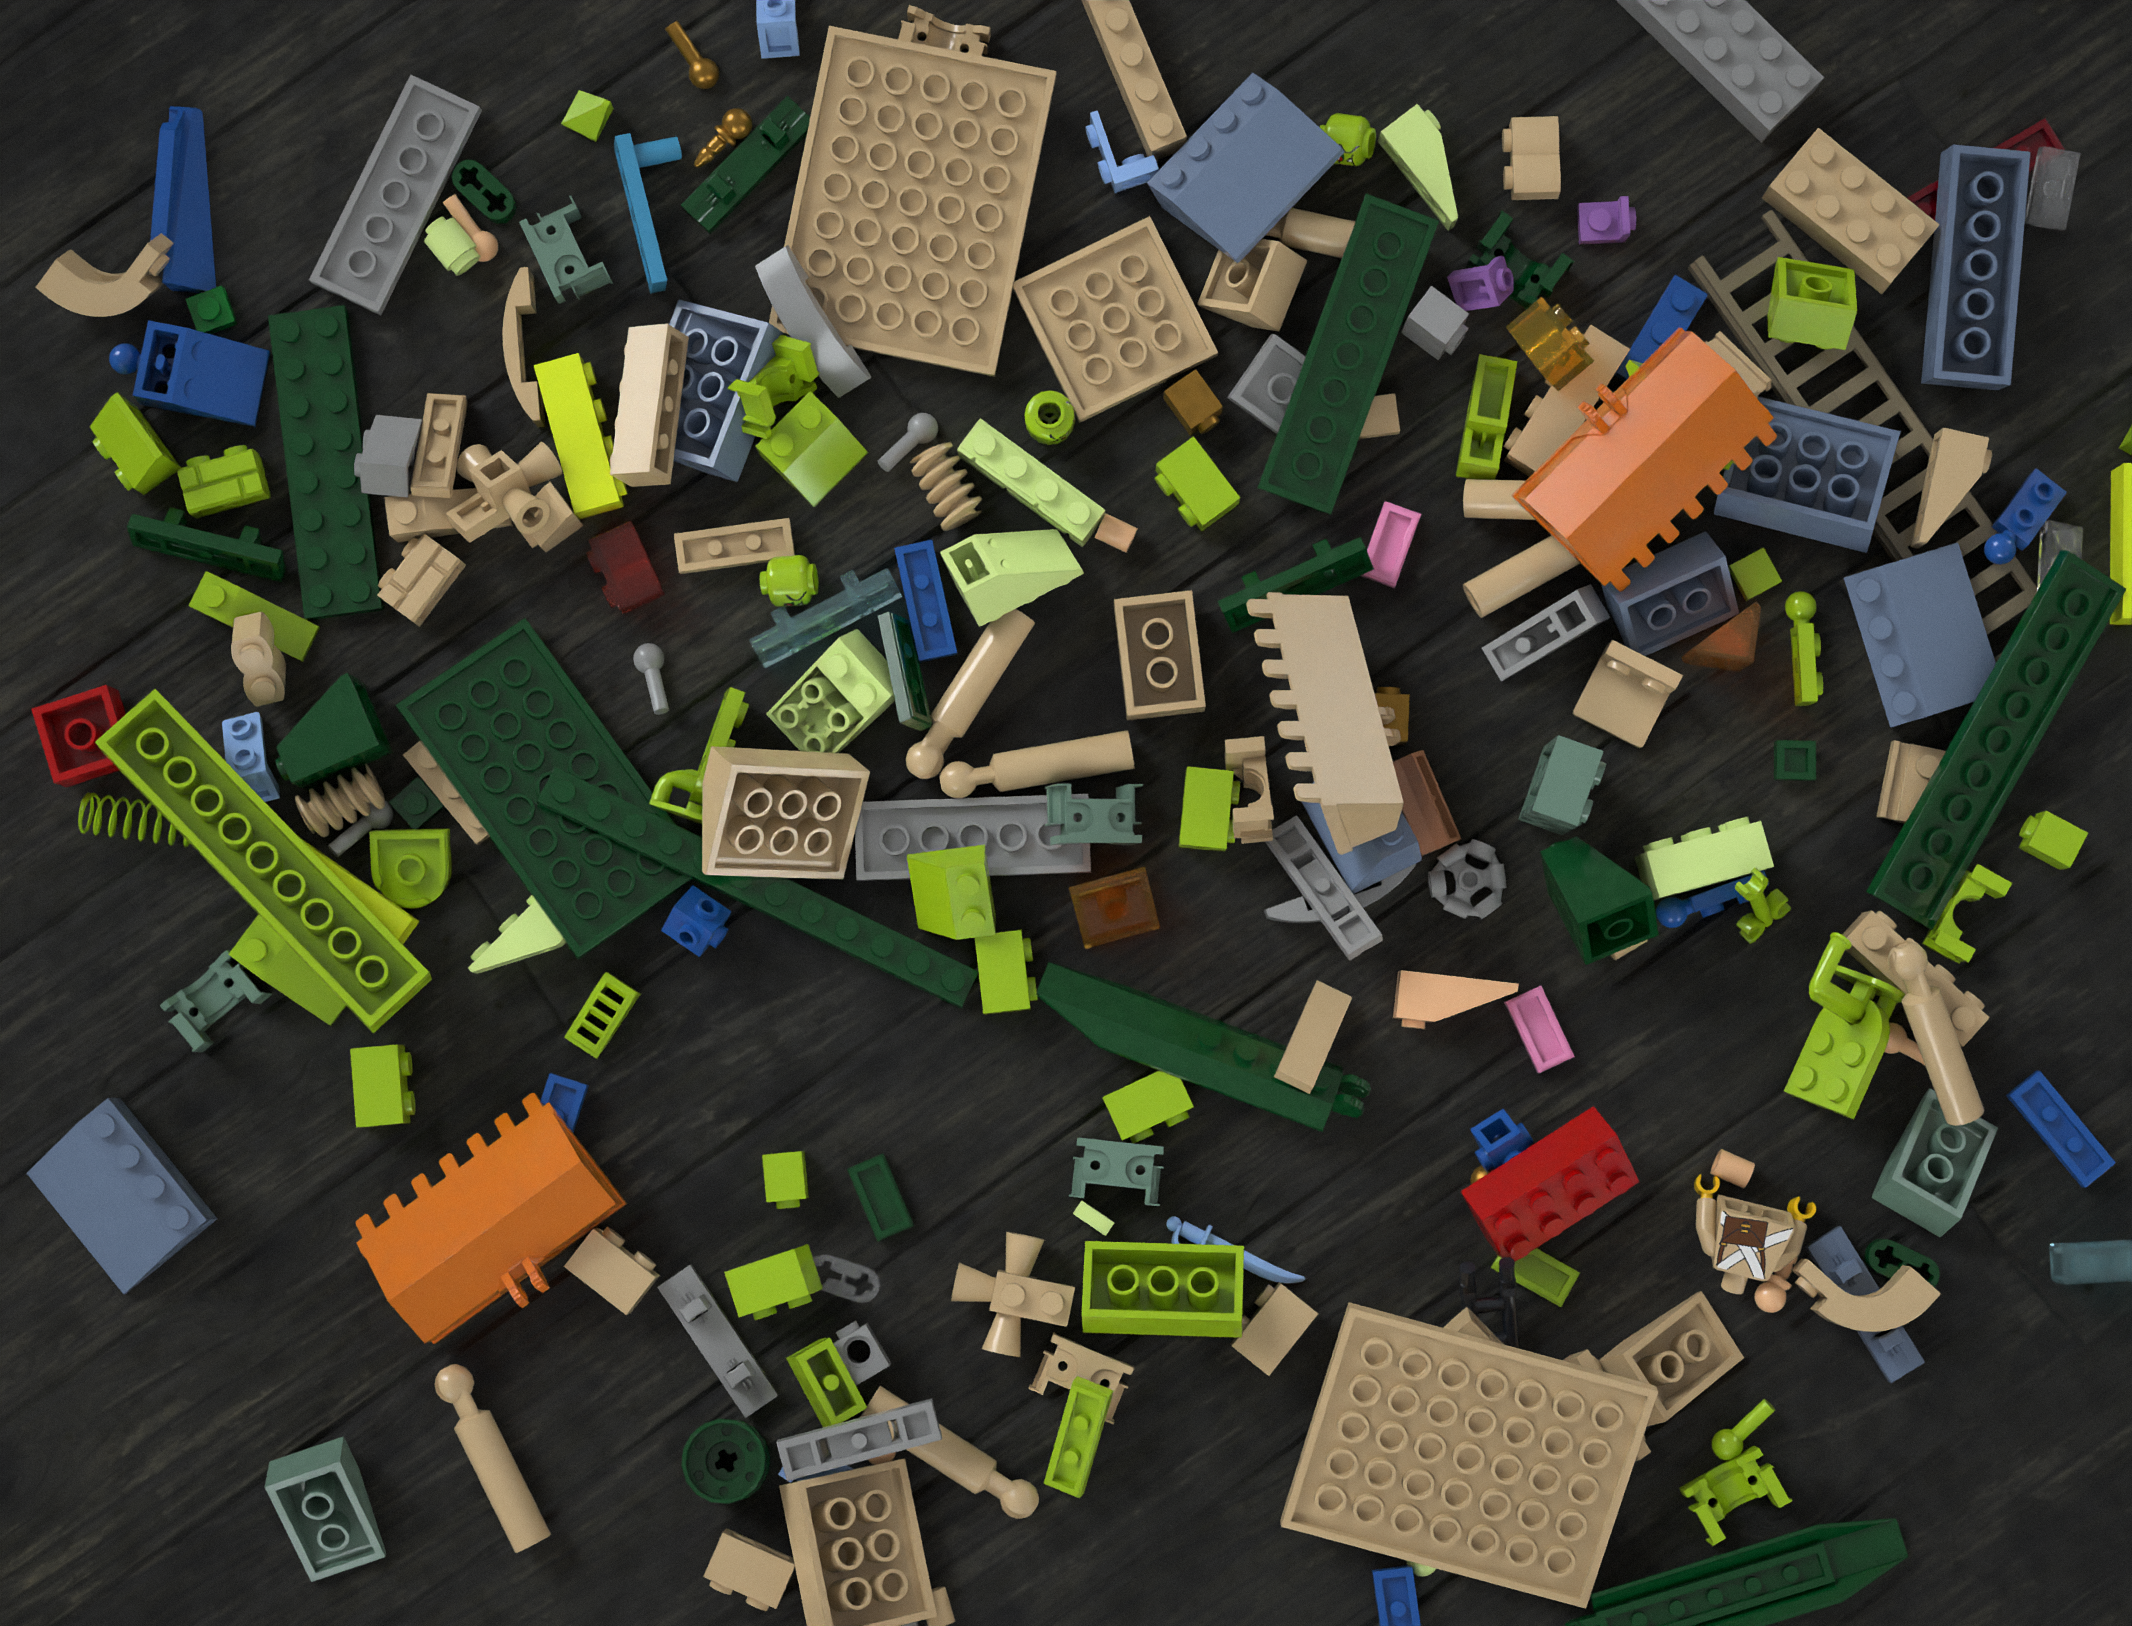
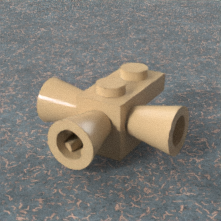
M540 442L518 464L502 450L492 456L486 446L480 444L472 445L459 456L457 472L461 477L473 482L478 493L446 512L450 524L469 543L510 517L521 533H535L548 521L550 508L545 501L531 495L529 487L561 476V466L553 452L543 442Z
M1006 1232V1271L998 1269L996 1278L959 1263L951 1301L991 1302L989 1311L997 1312L982 1349L1020 1357L1021 1317L1067 1327L1075 1287L1029 1276L1044 1239Z

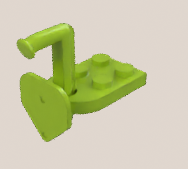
M732 687L725 692L698 771L693 769L677 770L663 775L655 785L649 802L650 805L702 825L703 779L711 746L734 748L736 741L729 737L733 727L739 728L746 715L749 704L742 701L745 692ZM674 787L690 792L686 808L668 803Z
M1833 932L1830 935L1831 940L1825 948L1809 984L1810 998L1824 1008L1816 1018L1784 1092L1854 1120L1888 1044L1890 1035L1889 1018L1896 1003H1901L1902 998L1906 994L1884 981L1839 966L1838 963L1845 950L1850 949L1852 944L1844 935ZM1833 974L1854 984L1850 994L1830 982ZM1875 994L1880 996L1878 1003L1872 1001Z

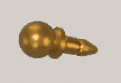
M733 108L724 114L722 125L714 127L718 135H715L707 143V146L700 150L694 162L695 167L700 168L714 159L715 155H718L726 147V143L734 147L736 139H742L750 133L752 119L748 112L740 108Z

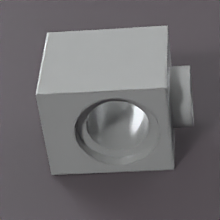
M854 1321L836 1332L839 1340L833 1344L855 1385L860 1384L891 1365V1361L868 1322L859 1327L857 1321ZM863 1340L869 1345L871 1353L867 1360L856 1361L850 1356L849 1346L852 1341Z

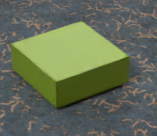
M1764 547L1728 567L1746 601L1782 582Z

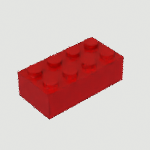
M1593 1106L1460 1192L1483 1235L1501 1259L1510 1257L1516 1262L1551 1238L1558 1236L1562 1231L1582 1218L1592 1214L1610 1200L1625 1193L1629 1188L1637 1184L1639 1180L1617 1134Z

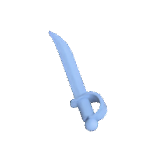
M1172 1216L1167 1220V1228L1174 1232L1172 1244H1179L1178 1235L1195 1244L1233 1245L1211 1234L1210 1232L1213 1227L1211 1225H1208L1204 1231L1186 1221L1182 1224L1181 1220L1176 1216ZM1244 1250V1269L1264 1279L1280 1283H1298L1305 1280L1304 1276L1283 1270Z

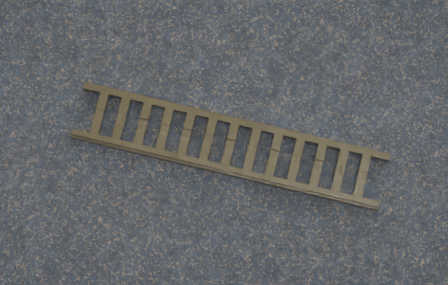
M1773 210L1762 215L1761 219L1778 241L1776 244L1722 280L1719 279L1704 256L1695 260L1688 267V270L1702 290L1708 294L1707 297L1753 363L1772 380L1771 388L1781 402L1830 413L1874 382H1877L1888 398V401L1859 421L1879 426L1898 413L1911 432L1898 440L1892 463L1919 445L1930 457L1933 438L1854 326L1852 327L1846 350L1825 349L1787 375L1775 359V356L1795 342L1784 343L1772 338L1767 343H1764L1752 326L1768 315L1771 293L1743 312L1730 293L1775 264L1778 257L1784 258L1788 256L1790 259L1809 262ZM1854 350L1866 369L1809 407L1796 388ZM1927 468L1881 500L1873 534L1893 562L1913 556L1908 546L1911 545L1916 523L1898 534L1885 515L1923 490ZM1970 491L1945 520L1947 521L1965 508L1978 526V528L1957 541L1962 557L1987 541L1992 535L1999 534L1991 527L1993 525ZM2016 556L2006 564L1991 565L1970 580L1974 595H1976L2010 572L2022 589L2021 593L1982 618L1987 634L2026 609L2038 590ZM2002 653L1994 658L1996 663Z

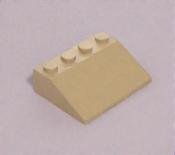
M711 746L703 779L702 872L705 875L843 879L870 771L850 754Z
M905 1458L779 1486L807 1626H900L937 1617Z

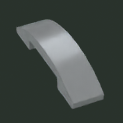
M789 245L755 266L766 294L791 338L811 343L810 347L817 371L820 372L818 376L838 398L871 378L852 345L845 346L805 282L809 277Z
M1416 864L1377 882L1378 887L1363 891L1354 896L1363 908L1367 907L1399 885ZM1303 896L1264 911L1266 919L1279 922H1321L1313 909L1308 911ZM1348 909L1338 914L1332 919L1347 915Z

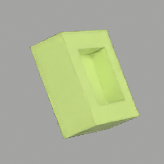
M1081 1200L1073 1212L1075 1216L1105 1236L1114 1224V1221L1083 1200Z

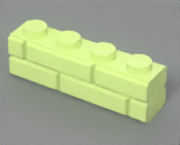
M981 418L957 449L958 456L1002 489L1006 487L1010 495L1063 534L1068 533L1069 538L1081 547L1086 544L1105 516V509Z

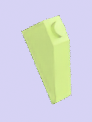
M1416 104L1380 132L1378 143L1449 231L1455 226L1458 214L1442 135L1439 132L1441 126L1429 110L1424 112Z

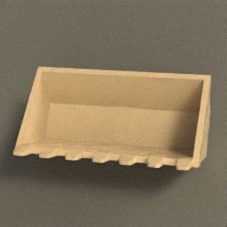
M1268 592L1266 594L1267 599H1249L1246 605L1251 616L1273 619L1275 629H1257L1254 637L1258 646L1280 648L1283 660H1264L1262 663L1263 672L1267 677L1288 679L1291 690H1273L1270 693V700L1274 707L1296 709L1299 720L1281 721L1277 725L1279 735L1285 739L1304 740L1307 751L1289 752L1285 756L1287 766L1291 770L1312 771L1315 784H1296L1294 786L1295 798L1298 801L1320 803L1338 854L1343 855L1353 851V847L1395 831L1404 802L1389 746H1394L1400 742L1401 736L1399 730L1383 727L1384 724H1388L1395 719L1394 710L1391 707L1384 708L1377 705L1348 596L1284 595L1282 593Z

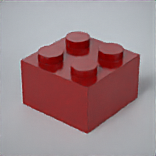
M104 685L31 709L55 784L69 787L119 771L95 743L96 740L126 715L119 690Z

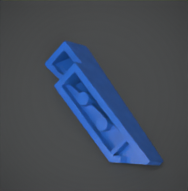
M170 106L169 122L162 123L159 132L150 241L162 233L174 243L166 253L170 261L164 267L162 283L171 291L202 293L216 288L203 112L198 108Z

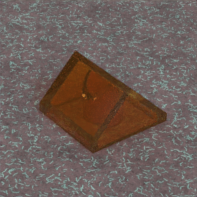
M1757 601L1684 654L1681 657L1685 664L1738 672L1754 662L1761 612L1760 605Z
M1145 867L1069 887L1085 949L1160 928Z

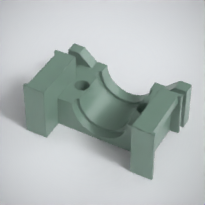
M569 196L572 204L544 217L537 213L541 222L535 225H530L527 219L519 222L549 287L559 304L566 301L562 291L572 287L579 300V297L608 283L613 284L603 262L588 267L573 236L569 224L581 219L582 216L572 196ZM556 230V232L553 235H549V233ZM570 269H574L572 274H567Z
M1053 784L1045 787L1047 789V824L1045 826H1061V835L1050 837V845L1085 843L1135 845L1142 843V835H1134L1133 826L1141 824V822H1135V788L1141 787L1143 784H1127L1116 787V799H1071V784ZM1074 815L1077 817V821H1074Z
M230 950L223 952L209 966L208 971L196 982L181 989L160 1005L166 1012L177 1010L178 1014L168 1022L173 1023L191 1045L193 1052H203L214 1043L205 1033V1030L246 996L251 1003L261 1004L272 995L271 993L261 992L243 971L245 967L242 964L238 963L234 966L232 962L235 959L228 955ZM230 979L234 982L232 987L228 986ZM195 1008L199 1011L197 1016L193 1014Z
M1077 1137V1146H1085L1084 1158L1073 1157L1075 1164L1072 1193L1069 1194V1197L1084 1198L1085 1184L1091 1183L1145 1189L1144 1204L1160 1206L1157 1200L1160 1171L1164 1167L1153 1164L1155 1154L1163 1155V1146ZM1094 1160L1100 1163V1167L1097 1170H1093L1090 1167L1091 1162ZM1139 1165L1145 1168V1172L1142 1175H1138L1135 1171Z

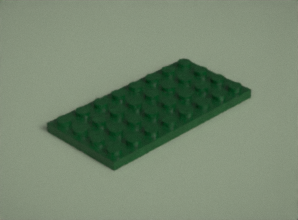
M526 618L396 704V709L577 959L589 953L693 880L537 804V800L554 767H557L675 824L666 811L649 804L653 793Z

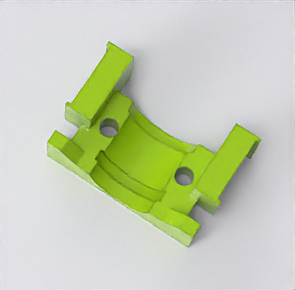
M780 335L772 343L775 356L749 382L736 379L727 387L728 390L737 392L738 396L741 397L746 416L743 418L746 422L741 426L744 433L768 439L772 435L771 426L775 423L776 419L773 407L784 401H797L800 397L807 395L810 391L813 393L817 389L816 383L812 381L820 372L817 371L810 347L811 343Z
M1979 864L1976 865L1972 873L1966 870L1933 930L1929 929L1922 944L1958 964L1965 961L1969 963L1976 949L1959 940L1963 932L1956 926L1953 919L1955 906L1961 900L1968 902L1978 901L1984 893L1995 899L2004 897L2012 883Z
M1756 1446L1748 1448L1738 1457L1725 1461L1679 1487L1683 1496L1689 1498L1693 1495L1696 1503L1689 1506L1688 1509L1696 1512L1709 1535V1538L1705 1540L1712 1546L1726 1539L1717 1522L1725 1518L1727 1513L1739 1505L1755 1498H1761L1766 1494L1771 1503L1778 1508L1793 1501L1787 1496L1772 1469L1773 1465L1765 1463L1760 1467L1758 1466L1756 1459L1763 1456V1453ZM1753 1475L1754 1481L1749 1484L1748 1478ZM1714 1498L1715 1503L1712 1506H1709V1499Z

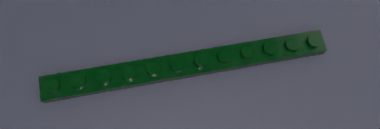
M554 767L537 800V804L960 1009L979 972L787 878L705 875L702 872V837L557 767Z

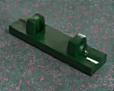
M786 96L681 204L682 209L704 230L711 234L805 138L808 132L810 116L790 97ZM765 134L770 137L775 147L763 137Z
M171 507L164 521L132 514L127 529L132 546L279 582L283 580L286 572L283 551L261 545L262 538L258 528L245 526L238 540L186 527L188 521L185 518V511Z
M1361 537L1334 549H1331L1327 539L1315 543L1313 548L1317 557L1261 582L1256 571L1242 576L1246 589L1218 601L1232 633L1265 619L1251 616L1248 613L1246 603L1249 599H1267L1266 594L1268 592L1282 593L1284 595H1318L1374 570Z

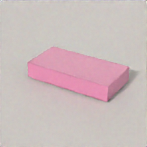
M1386 501L1384 502L1367 548L1374 570L1361 575L1362 577L1395 588L1421 517L1420 513Z
M1538 986L1504 1002L1537 1073H1541L1575 1057L1542 986Z

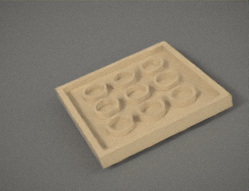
M1150 216L1015 281L1013 284V290L1066 397L1074 407V413L1079 423L1218 356V351Z

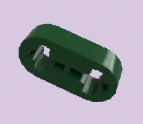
M465 160L456 165L452 173L454 186L486 219L492 223L503 224L513 218L517 208L514 197L486 168L474 160ZM477 171L476 178L483 187L479 191L472 184H467L464 187L465 180L462 177L464 173L468 172L473 175ZM491 193L499 201L505 197L506 199L503 202L506 206L505 211L500 212L496 209L491 213L490 211L493 207L486 196Z
M1876 1239L1865 1250V1262L1869 1269L1885 1278L1891 1279L1902 1265L1906 1266L1908 1264L1920 1268L1924 1263L1926 1265L1924 1271L1929 1274L1927 1282L1935 1287L1939 1281V1268L1933 1260L1895 1241ZM1888 1246L1890 1248L1889 1255L1900 1260L1898 1265L1884 1263L1882 1267L1878 1266L1880 1259L1875 1256L1876 1250H1885Z

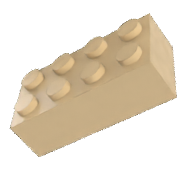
M1819 128L1770 184L1762 197L1763 200L1849 269H1854V272L1881 294L1884 293L1940 225Z

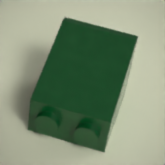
M347 673L338 678L278 744L276 748L280 758L275 761L285 781L290 779L292 784L309 790L323 784L325 781L336 778L339 774L343 775L350 772L353 767L357 769L393 753V750L364 683Z
M1577 836L1566 841L1555 842L1547 849L1540 851L1548 895L1585 965L1658 935L1653 894L1649 886Z

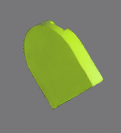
M450 829L372 830L369 832L373 882L387 899L399 907L419 908L426 906L442 895L451 878Z

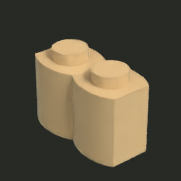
M1558 116L1511 118L1509 129H1503L1502 131L1503 152L1510 153V166H1504L1503 171L1504 190H1511L1512 200L1558 199L1561 192Z
M263 612L234 618L231 654L234 663L244 673L243 686L245 693L256 707L283 701L285 695V659L281 651L274 645V629L269 618Z

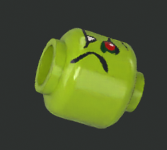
M1335 113L1328 119L1326 125H1320V128L1344 150V153L1334 164L1357 167L1366 158L1370 159L1372 157L1376 143L1375 128L1370 127L1369 121L1366 118Z
M1044 391L1038 393L1028 402L1024 413L1026 429L1030 436L1039 443L1047 445L1058 444L1067 439L1073 431L1075 423L1074 407L1070 400L1059 392Z
M802 555L771 558L768 562L767 570L760 572L762 594H768L772 604L777 607L807 605L812 595L818 594L819 582L816 565L810 564L808 559Z

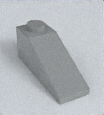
M1590 584L1562 598L1482 647V650L1500 680L1503 681L1608 620L1610 616Z

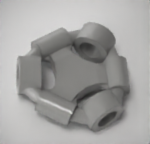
M1472 839L1470 843L1461 846L1456 843L1438 856V863L1432 871L1428 872L1431 898L1435 897L1444 905L1443 910L1466 919L1467 915L1483 919L1503 904L1501 902L1502 891L1507 888L1504 864L1499 863L1495 854L1496 849ZM1466 854L1489 863L1488 867L1485 870H1480L1470 866L1465 861ZM1445 870L1451 871L1455 879V891L1450 895H1446ZM1483 887L1490 888L1493 893L1473 907L1470 897Z

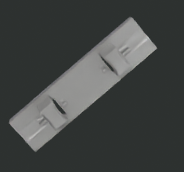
M1296 815L1273 829V841H1265L1347 959L1350 961L1365 950L1383 941L1381 932ZM1348 909L1347 915L1334 922L1332 918Z
M692 1264L657 1287L745 1418L779 1395ZM705 1312L703 1315L692 1321L696 1316ZM736 1365H738L734 1370L728 1372L729 1370H731L732 1368H734Z
M931 1398L777 1440L776 1443L786 1480L790 1481L942 1440V1433ZM888 1421H891L893 1426L894 1440H892Z

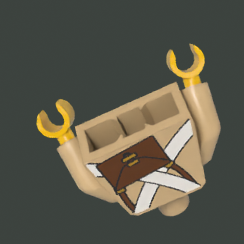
M1699 1174L1694 1182V1189L1701 1196L1697 1200L1696 1230L1704 1253L1712 1258L1713 1268L1725 1272L1721 1287L1725 1291L1733 1294H1743L1748 1278L1763 1282L1768 1281L1773 1272L1782 1270L1799 1256L1807 1230V1225L1804 1223L1805 1219L1811 1218L1816 1212V1206L1813 1202L1808 1203L1805 1214H1801L1798 1210L1800 1196L1790 1200L1787 1206L1788 1212L1719 1194L1716 1202L1713 1199V1195L1720 1186L1719 1178L1714 1176L1713 1189L1705 1190L1700 1184L1701 1174Z

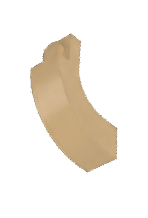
M161 233L147 243L127 272L119 274L102 272L92 267L70 249L54 261L35 288L56 304L78 314L93 317L118 315L142 303L164 284L162 283L163 279L158 274L170 261L166 253L174 243Z
M1801 1258L1791 1269L1799 1277L1795 1283L1812 1298L1817 1294L1820 1296L1810 1308L1812 1311L1827 1321L1853 1330L1877 1332L1905 1325L1926 1311L1941 1294L1912 1267L1902 1265L1882 1288L1873 1293L1860 1296L1851 1295L1843 1291L1810 1260Z

